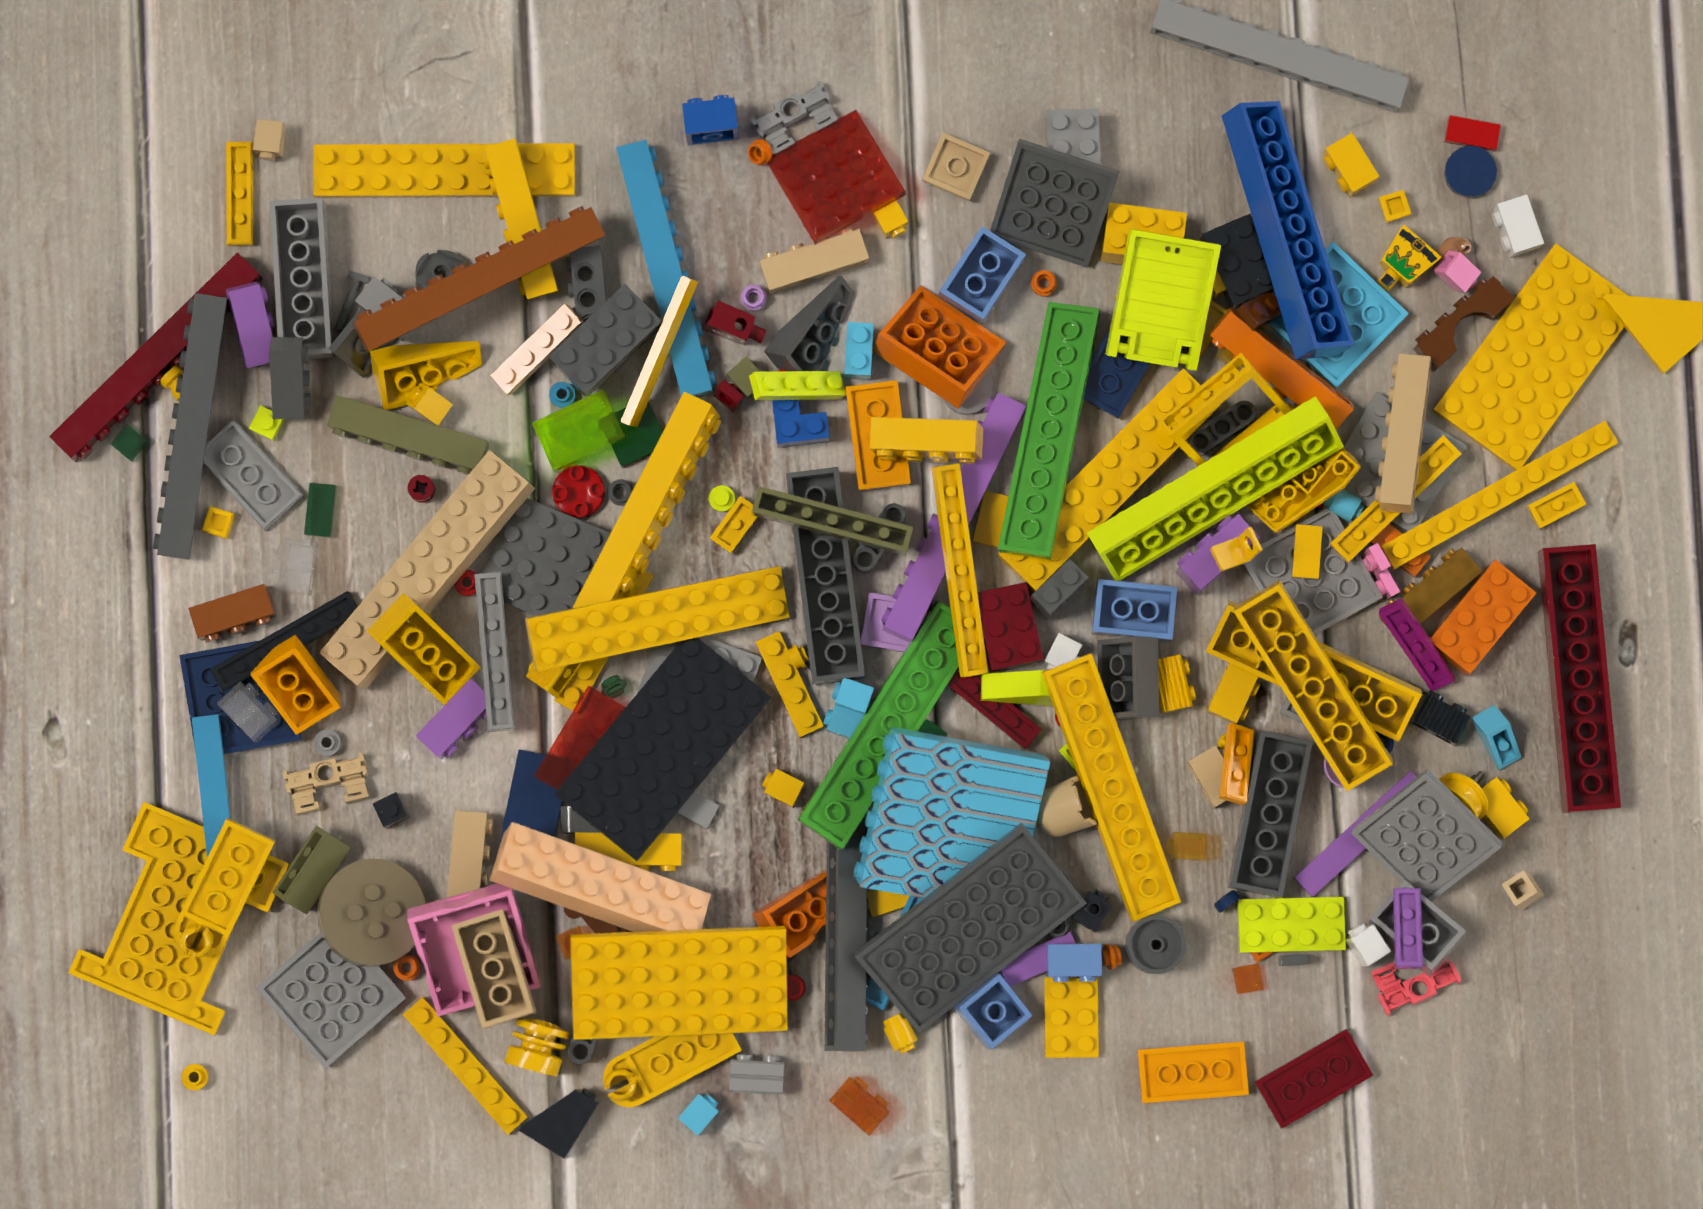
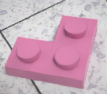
M1376 543L1362 553L1364 557L1362 561L1369 573L1372 572L1377 580L1375 584L1382 596L1385 595L1389 599L1398 594L1400 590L1388 571V568L1391 566L1379 544Z

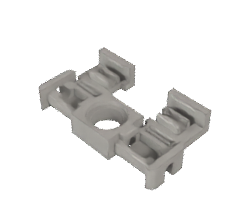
M817 81L818 86L800 96L794 93L775 103L774 110L756 120L753 116L751 117L752 125L759 138L766 139L771 146L775 158L796 147L792 137L788 138L785 132L787 127L808 115L810 118L813 117L816 124L814 126L818 135L839 124L838 118L830 106V95L825 91L821 81ZM787 105H796L798 107L797 114L794 116L785 115L783 111Z

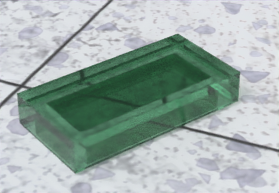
M309 484L304 529L305 536L331 538L336 485Z

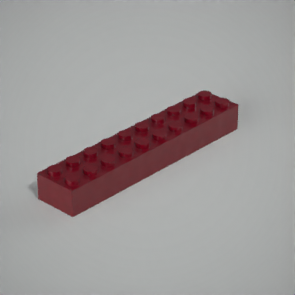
M1596 544L1542 548L1538 551V563L1562 814L1621 808Z

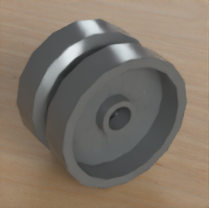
M1152 915L1138 920L1130 928L1125 940V951L1129 961L1138 970L1147 974H1162L1173 970L1181 962L1186 952V939L1182 929L1175 921L1165 916ZM1153 940L1160 941L1158 944L1161 946L1160 949L1154 950L1151 947Z

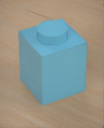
M699 1093L678 1119L698 1136L720 1111L716 1108L719 1103L708 1093L704 1097Z

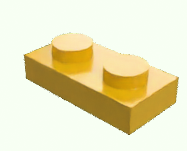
M1572 482L1526 507L1539 530L1587 504L1575 482Z
M740 496L713 532L710 540L732 554L758 518L752 515L753 504Z

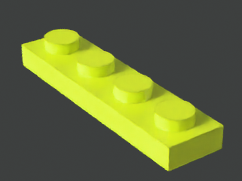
M840 371L753 372L749 375L755 400L842 399L846 396Z

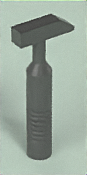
M350 271L348 277L356 281L353 289L347 294L334 329L341 332L347 326L348 319L356 303L355 300L358 297L357 290L360 283L368 284L371 281L369 277Z

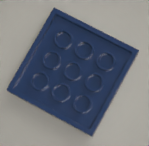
M258 641L179 655L192 734L193 717L219 714L224 755L303 741L301 732L297 735L252 676L222 693L209 670Z

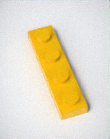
M780 631L756 641L755 643L799 737L801 738L823 728L824 725L798 670L788 654V648Z

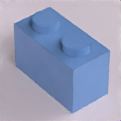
M1046 944L1047 976L1053 977V982H1069V976H1080V982L1096 981V976H1102L1101 944Z

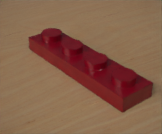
M958 667L947 684L950 689L1024 750L1042 730L1011 703L981 701V678L977 675L960 677Z

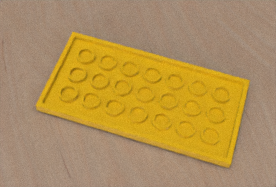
M1555 243L1432 411L1515 471L1518 470L1530 457L1624 328L1623 324L1600 296L1602 294L1628 295Z
M785 926L570 934L574 1040L787 1031Z

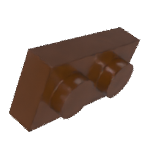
M1270 291L1241 305L1236 311L1252 331L1282 317L1277 297Z

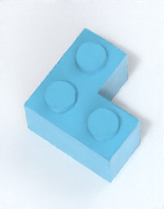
M843 678L842 683L836 682L832 694V699L836 700L833 710L828 709L823 724L828 725L826 731L849 739L868 709L874 688L847 678Z

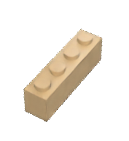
M843 229L838 232V236L828 238L827 235L814 239L813 244L804 246L803 243L789 247L788 252L779 254L778 251L764 255V259L760 260V267L769 294L771 295L868 264L869 256L860 229Z
M455 810L447 898L487 887L488 872H484L485 861L489 862L491 846H487L486 843L487 835H492L493 819H489L488 813Z

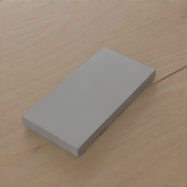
M234 419L207 442L204 465L264 531H267L304 497Z

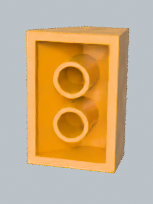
M296 635L274 647L251 672L253 679L296 735L341 708L340 693Z

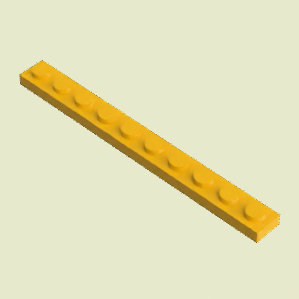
M1603 421L1382 545L1381 549L1392 570H1395L1618 444V441L1606 421Z

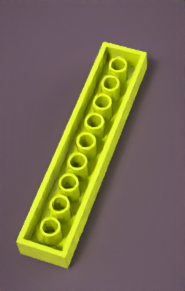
M1315 396L1240 442L1235 443L1220 454L1210 458L1195 469L1188 471L1173 482L1166 484L1163 488L1143 498L1128 509L1121 511L1116 516L1096 526L1087 534L1114 580L1120 581L1342 449L1344 446L1329 415Z

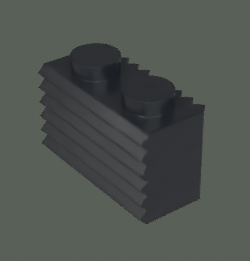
M1432 690L1429 693L1423 692L1409 722L1453 746L1457 745L1471 718L1470 715L1466 714L1467 709L1456 703H1453L1451 706L1443 702L1444 697Z

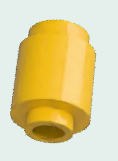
M902 1013L883 1021L885 1026L883 1030L894 1052L899 1050L903 1054L915 1048L913 1042L918 1039L911 1024L904 1018Z

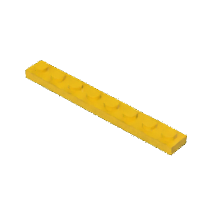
M960 463L931 467L960 677L988 673Z

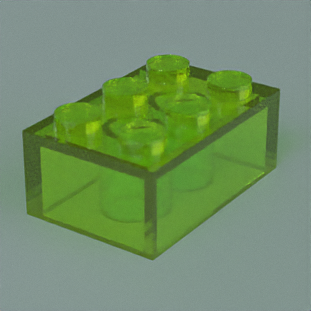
M605 390L596 392L532 423L551 467L557 473L629 440L611 398Z

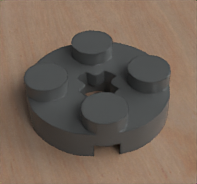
M437 250V253L430 255L428 252L416 264L415 284L420 290L429 286L427 281L437 276L434 274L435 272L441 273V271L446 272L445 276L448 277L453 274L451 269L463 264L464 261L460 256L448 250Z

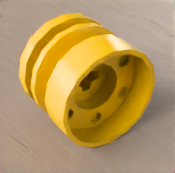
M534 1018L516 1019L514 1025L525 1028V1032L512 1031L511 1035L522 1040L521 1046L508 1045L504 1063L558 1077L562 1059L553 1055L552 1050L565 1049L566 1045L555 1042L556 1036L568 1039L570 1032L564 1031L556 1024Z

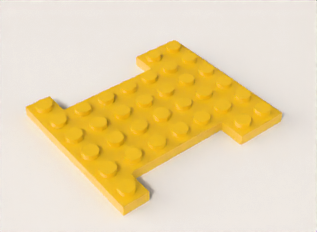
M143 802L122 849L124 852L146 860L104 958L78 949L68 973L216 1036L226 1011L202 1000L229 938L222 950L217 954L206 958H191L203 933L198 932L187 955L184 954L177 944L174 936L176 921L207 859L204 827ZM269 855L246 903L270 913L277 897L272 892L289 868L290 863Z

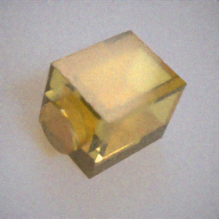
M1173 832L1172 838H1167L1166 853L1171 854V860L1204 861L1206 834Z

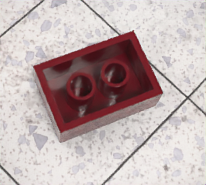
M1023 582L977 592L990 673L1042 662L1043 654L1027 583Z

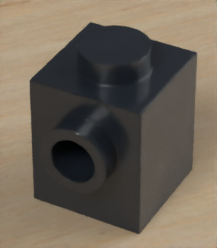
M1095 890L1094 893L1088 891L1084 897L1087 904L1076 911L1071 919L1092 932L1097 930L1112 906L1107 902L1109 897L1098 890Z

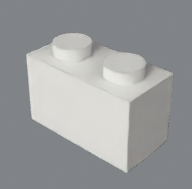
M1527 194L1499 203L1494 207L1492 219L1496 228L1500 227L1503 236L1500 238L1504 252L1509 253L1510 258L1539 249L1544 244Z
M1360 923L1348 931L1350 936L1346 938V943L1361 966H1369L1391 952L1373 924L1365 925V923Z

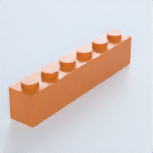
M1233 307L1229 308L1211 330L1212 342L1221 350L1227 348L1234 354L1232 356L1233 359L1242 353L1263 378L1275 386L1273 389L1283 399L1288 397L1295 402V408L1316 396L1329 415L1336 430L1354 410V403L1301 361L1295 360L1291 353L1258 328L1252 331Z

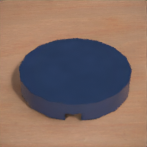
M1470 145L1461 147L1453 152L1447 160L1444 169V177L1448 187L1455 194L1465 198H1475L1485 194L1491 189L1497 174L1495 160L1489 152L1481 147Z

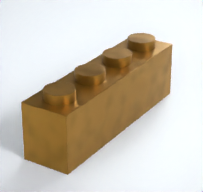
M1452 548L1441 557L1443 563L1439 567L1435 568L1432 565L1421 574L1423 580L1415 585L1412 582L1401 591L1404 595L1402 597L1420 624L1483 572L1463 548L1456 552ZM1391 599V600H1390L1387 604H1385L1384 606H1386V605H1388V604L1394 602V599Z

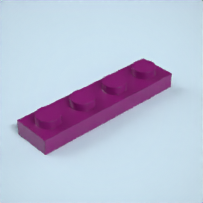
M1403 598L1379 608V616L1430 690L1434 691L1455 682V675Z

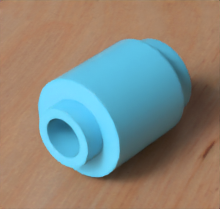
M1344 489L1323 502L1324 506L1329 507L1328 510L1348 522L1352 518L1356 519L1364 508L1360 504L1361 498Z

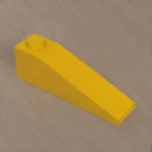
M479 341L393 345L370 351L373 376L382 408L385 410L406 406L409 400V393L420 383L429 386L435 391L439 389L438 385L449 379L456 380L482 365Z

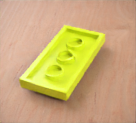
M1344 897L1237 900L1239 953L1346 950Z

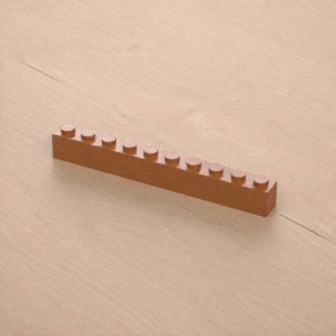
M580 206L570 211V217L563 221L559 217L545 224L547 229L541 232H537L535 228L523 234L524 240L516 244L511 240L498 247L500 251L493 255H490L488 251L476 257L477 263L469 267L463 263L451 269L453 274L446 278H443L441 274L427 281L429 286L420 290L416 286L404 292L405 298L397 302L395 298H391L381 303L382 309L374 313L370 309L356 316L358 321L354 322L353 326L366 352L372 351L601 239L605 234L592 207L584 210L583 206Z

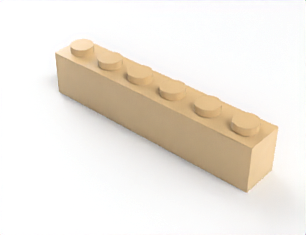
M1399 354L1398 363L1393 362L1392 378H1396L1395 387H1390L1389 403H1392L1391 412L1387 411L1385 427H1389L1388 436H1383L1382 452H1386L1385 461H1380L1379 477H1382V484L1376 487L1375 501L1379 502L1381 511L1413 514L1432 370L1431 356Z

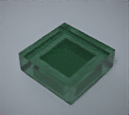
M127 424L111 442V445L132 462L147 445L148 441Z

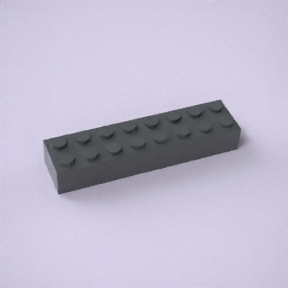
M838 467L786 473L788 494L843 508ZM792 526L812 685L843 681V678L850 680L865 678L848 541Z

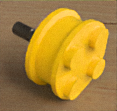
M1481 771L1470 778L1459 773H1446L1439 778L1479 820L1486 815L1489 807L1488 799L1483 789L1478 785L1484 778V774Z

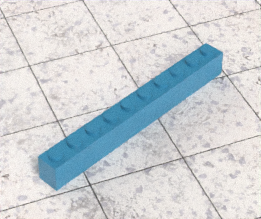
M646 139L619 146L616 149L660 317L663 321L680 278L682 276L688 277L686 270L681 271L679 261H683L680 245L674 246L672 237L677 236L673 220L668 221L666 212L670 211L667 195L661 196L659 187L664 186L661 172H655L653 162L657 161L654 146L648 147ZM692 296L671 346L670 355L681 396L683 392H686L698 398L713 394L712 386H716L713 370L707 371L705 361L710 359L706 345H700L699 336H703L700 321H694L692 311L697 309Z

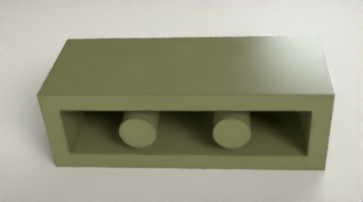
M316 825L272 893L307 915L310 909L316 905L319 895L333 877L338 866L346 859L347 852L351 847Z

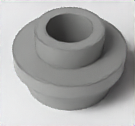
M328 729L320 731L314 739L316 751L323 756L334 755L341 745L339 735ZM325 738L331 739L330 747L325 748L322 745V741Z

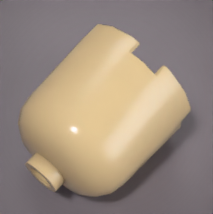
M1079 776L1044 789L1036 826L1040 827L1049 836L1061 837L1098 824L1092 815Z

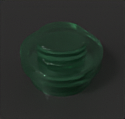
M619 675L611 676L601 683V693L603 697L617 698L624 693V688L627 684Z

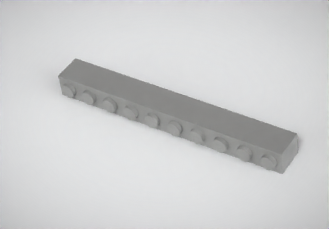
M1160 0L1150 30L1151 34L1397 113L1401 106L1409 78L1404 77V73L1398 70L1390 69L1386 71L1379 69L1380 66L1376 63L1369 61L1361 63L1355 61L1353 56L1344 53L1336 55L1330 53V49L1324 46L1305 45V41L1295 37L1287 39L1281 37L1279 32L1271 29L1262 31L1256 29V26L1250 22L1231 21V17L1225 14L1216 13V15L1207 13L1205 8L1197 5L1188 7L1182 5L1180 0Z

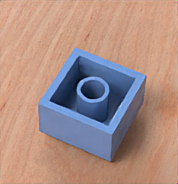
M995 974L953 1007L985 1049L991 1050L1033 1016L1000 974Z

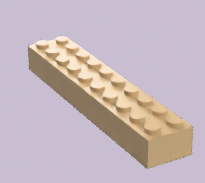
M489 450L319 654L358 687L367 690L393 659V656L366 631L403 593L429 616L535 488Z

